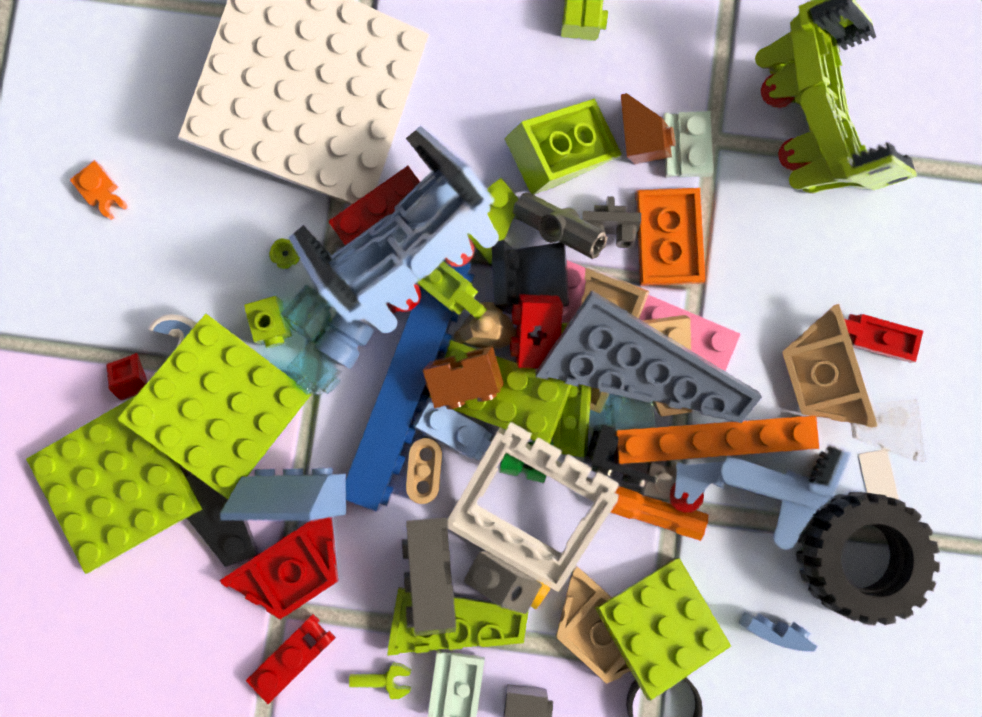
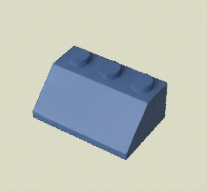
M303 468L283 469V475H275V469H255V476L240 478L221 511V520L310 521L346 515V474H332V468H312V475H303Z

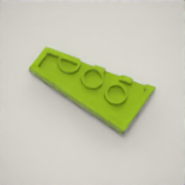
M398 587L387 656L409 652L424 653L430 650L463 649V647H489L524 643L529 610L527 614L503 608L491 601L454 596L456 632L415 636L414 627L407 628L406 607L412 606L411 593H405V588Z

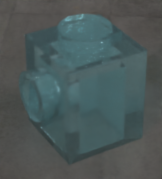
M305 285L282 311L281 315L293 331L316 344L322 334L324 335L329 329V323L337 310L319 291Z
M309 343L286 367L298 378L294 383L307 395H310L312 392L320 396L324 392L329 394L341 381L338 377L342 371L315 346Z
M617 395V397L609 399V405L604 406L606 425L611 424V427L616 428V430L656 427L653 401L650 403Z

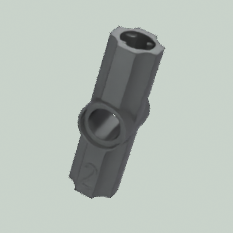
M529 192L521 194L519 200L514 205L513 214L516 215V219L538 230L546 242L554 243L559 241L591 259L597 258L606 246L608 239L606 231L580 219V216L573 208L566 207L561 209Z

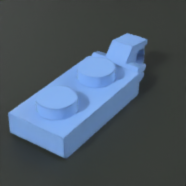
M428 398L413 426L460 454L476 460H480L481 456L485 455L493 435L486 431V428L452 409L448 410L445 406L434 408L431 398Z

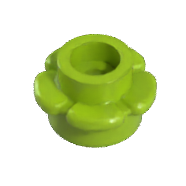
M280 238L272 244L269 257L273 263L277 264L278 268L289 269L291 265H296L300 261V257L289 239ZM284 251H288L287 256H283Z

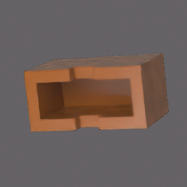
M493 346L469 351L466 353L467 358L456 361V357L453 355L430 361L423 369V374L434 408L445 406L448 410L463 406L465 401L477 398L478 402H484L497 396L504 382Z

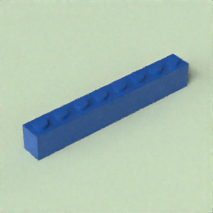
M467 263L460 267L449 265L473 284L475 275L471 274V264ZM421 286L420 302L410 312L346 478V500L376 512L381 509L382 505L388 506L394 491V488L389 486L393 475L399 476L406 459V457L401 455L405 443L411 445L417 431L413 427L417 412L421 413L429 398L428 395L424 394L427 383L423 369L430 361L437 360L440 352H447L452 339V335L448 334L452 322L457 323L461 314L458 315L455 311L449 310Z

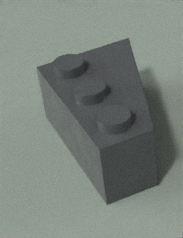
M448 517L406 521L407 539H402L403 559H409L410 572H404L405 593H411L412 606L406 607L407 628L414 627L415 636L456 632Z

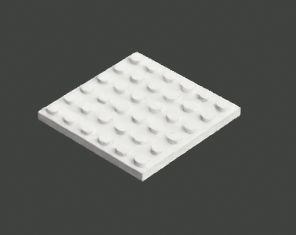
M228 0L181 128L179 139L352 205L378 186L429 33L355 0Z

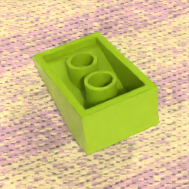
M595 98L522 121L504 138L529 192L533 195L557 187L622 155Z

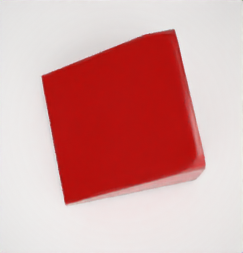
M137 353L106 364L108 389L119 400H125L138 395L148 383Z

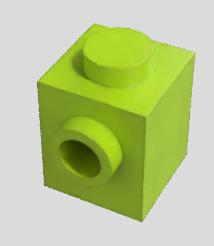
M272 296L244 304L254 343L265 345V348H273L285 344L284 339L292 337L284 304L280 298Z

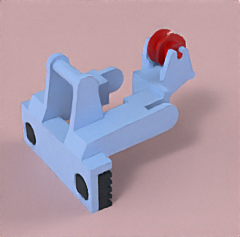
M828 445L825 449L828 452L821 451L818 455L823 459L818 458L816 460V463L819 465L813 467L816 472L813 471L810 476L814 477L813 479H808L789 470L786 474H782L727 456L725 462L684 465L678 462L676 465V483L673 484L669 493L670 502L680 512H694L703 504L704 492L711 483L721 488H724L725 484H729L736 488L781 500V509L773 538L781 549H790L796 544L799 535L815 511L822 507L829 499L833 498L851 453Z

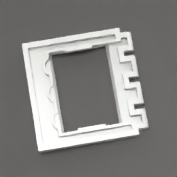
M511 422L506 431L499 428L449 516L448 529L559 593L618 501L619 495L615 491L619 483L598 471L591 480L588 478L591 467L568 454L561 463L557 460L562 452L560 449L538 437L533 446L528 444L527 442L532 434ZM505 452L594 502L571 534L562 553L477 505L479 497L484 496L498 471L497 466L503 459Z

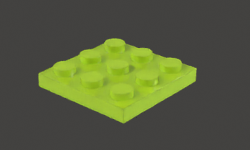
M680 557L674 558L595 608L647 700H653L732 647Z

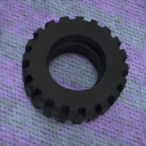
M849 492L848 495L838 494L830 499L831 503H825L816 510L818 514L815 517L812 516L807 523L808 529L806 533H801L797 542L803 544L802 551L796 552L797 562L802 563L804 566L803 569H800L799 573L802 581L810 584L808 591L813 597L821 600V604L828 609L864 625L875 626L878 622L883 625H890L896 623L895 616L904 620L912 616L914 612L911 608L914 606L922 608L928 601L924 597L928 590L934 591L937 582L932 581L934 572L940 573V562L935 561L934 554L939 553L938 543L929 538V536L933 535L931 527L928 523L919 521L921 514L914 508L906 507L905 502L897 498L865 492ZM866 525H872L884 534L889 545L890 560L887 570L877 582L867 587L858 588L848 581L844 573L842 552L848 538L856 530Z

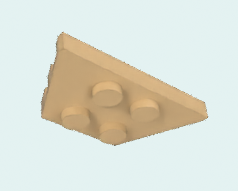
M840 304L833 305L822 317L782 351L801 414L866 425V427H878Z
M576 565L570 578L556 631V638L607 684L621 678L625 673L631 672L595 609L612 597Z

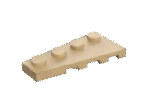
M586 267L584 277L586 283L582 303L592 290L638 319L640 318L650 291L593 268ZM591 387L590 410L599 414L603 412L610 393L601 392L599 388Z

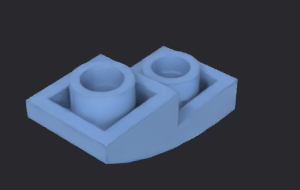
M745 612L738 622L755 635L781 647L806 652H814L818 647L808 640L811 633L794 621L790 626L780 620L775 625L759 613L754 618Z

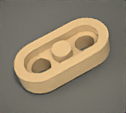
M430 438L417 440L409 451L406 492L408 497L418 504H427L433 501L438 495L440 488L442 449L435 440ZM424 448L432 451V458L428 461L423 460L420 456ZM420 481H426L429 484L428 492L421 493L418 490L417 485Z

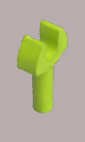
M393 662L385 674H350L349 688H384L388 691L390 699H401L410 693L411 686H398L394 683V678L396 676H410L411 669L402 663Z

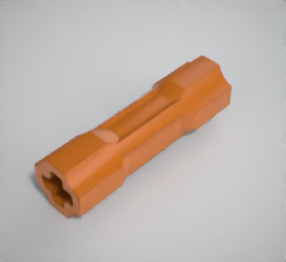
M621 486L617 487L615 493L619 495L618 501L610 513L656 525L695 540L701 541L704 537L709 514L697 510L689 513L680 512L671 503L642 495Z

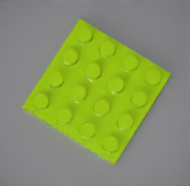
M205 313L118 417V420L225 498L229 499L240 478L247 477L312 394Z
M137 395L26 458L85 574L95 571L202 510L179 464L118 420V417Z

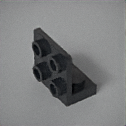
M500 240L492 246L494 306L506 314H512L513 304L518 305L519 295L559 296L563 302V307L569 305L566 245L558 242L514 249L505 240Z
M605 424L594 426L587 455L584 459V462L592 464L591 471H598L612 478L614 473L618 472L623 474L622 481L645 488L647 482L657 484L658 477L606 461L608 455H614L619 437L614 436L616 428Z

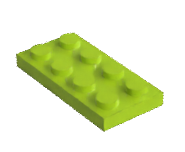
M451 340L444 358L455 355L456 361L467 358V352L477 349ZM496 356L504 382L497 396L484 402H478L477 398L465 401L463 406L452 409L507 430L512 422L530 432L532 435L529 439L536 441L538 437L550 444L572 385L565 384L563 380L550 377L548 379L536 377L535 369L518 368L517 363Z

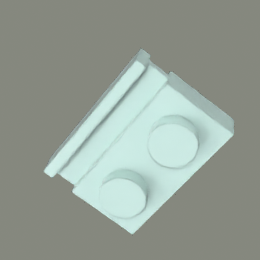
M665 112L662 118L669 127H673L676 141L675 146L671 147L672 157L664 159L665 178H670L671 176L711 177L714 173L711 112H679L678 114Z
M437 650L428 717H477L485 657L455 652L447 653Z

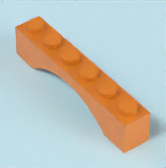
M816 416L749 420L742 423L723 422L616 430L614 436L619 437L614 453V463L617 464L820 449Z

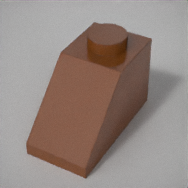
M628 93L620 94L627 158L634 164L672 157L671 147L676 144L673 127H669L662 117Z

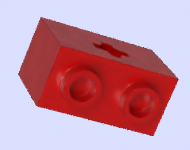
M519 295L518 305L513 304L512 324L517 325L516 337H511L510 356L515 357L518 368H538L560 337L563 302L559 296ZM535 326H539L541 330L536 332V337L531 336L530 332H534Z

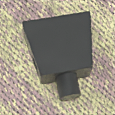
M483 551L477 554L463 581L497 605L527 614L543 585L495 555ZM520 586L519 593L513 598L512 592Z

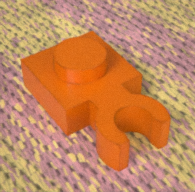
M94 160L70 179L88 204L94 207L99 203L101 214L110 220L115 218L110 212V206L113 203H117L124 210L128 208L127 203L122 198L112 194L119 187L97 161Z

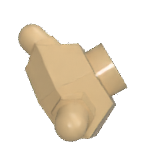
M480 302L487 311L479 319L470 314L459 330L453 335L454 341L461 344L468 343L477 348L493 346V349H501L510 345L511 337H516L517 329L514 328L510 317L494 306V302Z

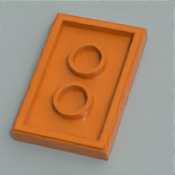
M700 188L636 190V213H641V224L637 233L640 286L705 283Z

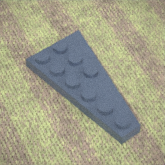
M592 290L535 371L538 378L548 379L550 377L559 379L569 385L578 386L581 384L599 388L601 392L650 403L651 401H657L677 409L682 407L701 411L703 415L739 423L744 421L762 398L760 392Z

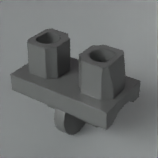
M607 196L606 205H594V211H583L582 220L606 231V234H615L616 247L631 249L641 224V213L626 212V206L615 205L614 196Z

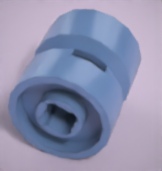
M337 311L329 323L333 331L322 334L315 348L351 369L360 354L357 349L358 345L366 346L375 330L360 320L354 319L349 323Z

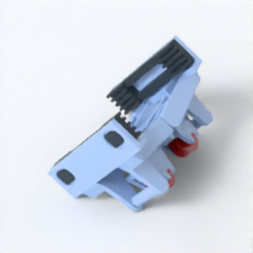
M419 126L405 139L431 172L394 207L396 211L393 214L381 219L333 255L321 245L304 225L288 237L318 291L349 323L354 319L361 320L364 318L383 333H390L397 326V320L387 307V302L397 311L406 312L414 309L421 299V290L415 284L419 281L417 278L421 280L424 276L432 273L444 259L449 265L454 267L463 266L472 259L475 247L472 240L468 238V233L485 248L494 246L498 241V233L487 215L490 211L489 205L494 200L469 166L422 126Z

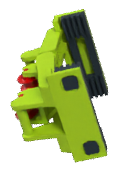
M810 0L799 5V14L790 22L791 31L770 45L760 49L755 55L756 65L763 69L768 68L771 74L764 80L760 89L763 101L775 108H783L791 103H797L802 107L810 132L786 140L778 152L781 165L793 171L788 179L790 186L798 190L803 189V191L809 194L850 186L875 191L917 177L912 158L898 153L895 146L890 142H885V147L877 145V150L871 147L868 149V153L866 145L861 144L855 125L849 115L840 67L842 66L839 54L841 53L840 47L845 51L848 50L847 45L851 48L855 47L854 42L858 45L862 44V38L865 42L870 41L868 36H871L873 39L877 38L871 18L856 0Z

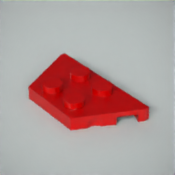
M332 517L310 520L220 579V583L243 594L245 599L253 604L263 606L268 613L281 620L339 581Z

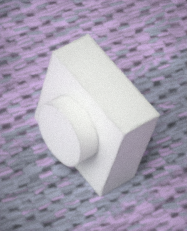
M649 462L647 474L658 477L657 484L647 482L646 488L643 487L642 494L670 501L669 493L673 484L676 483L677 469Z

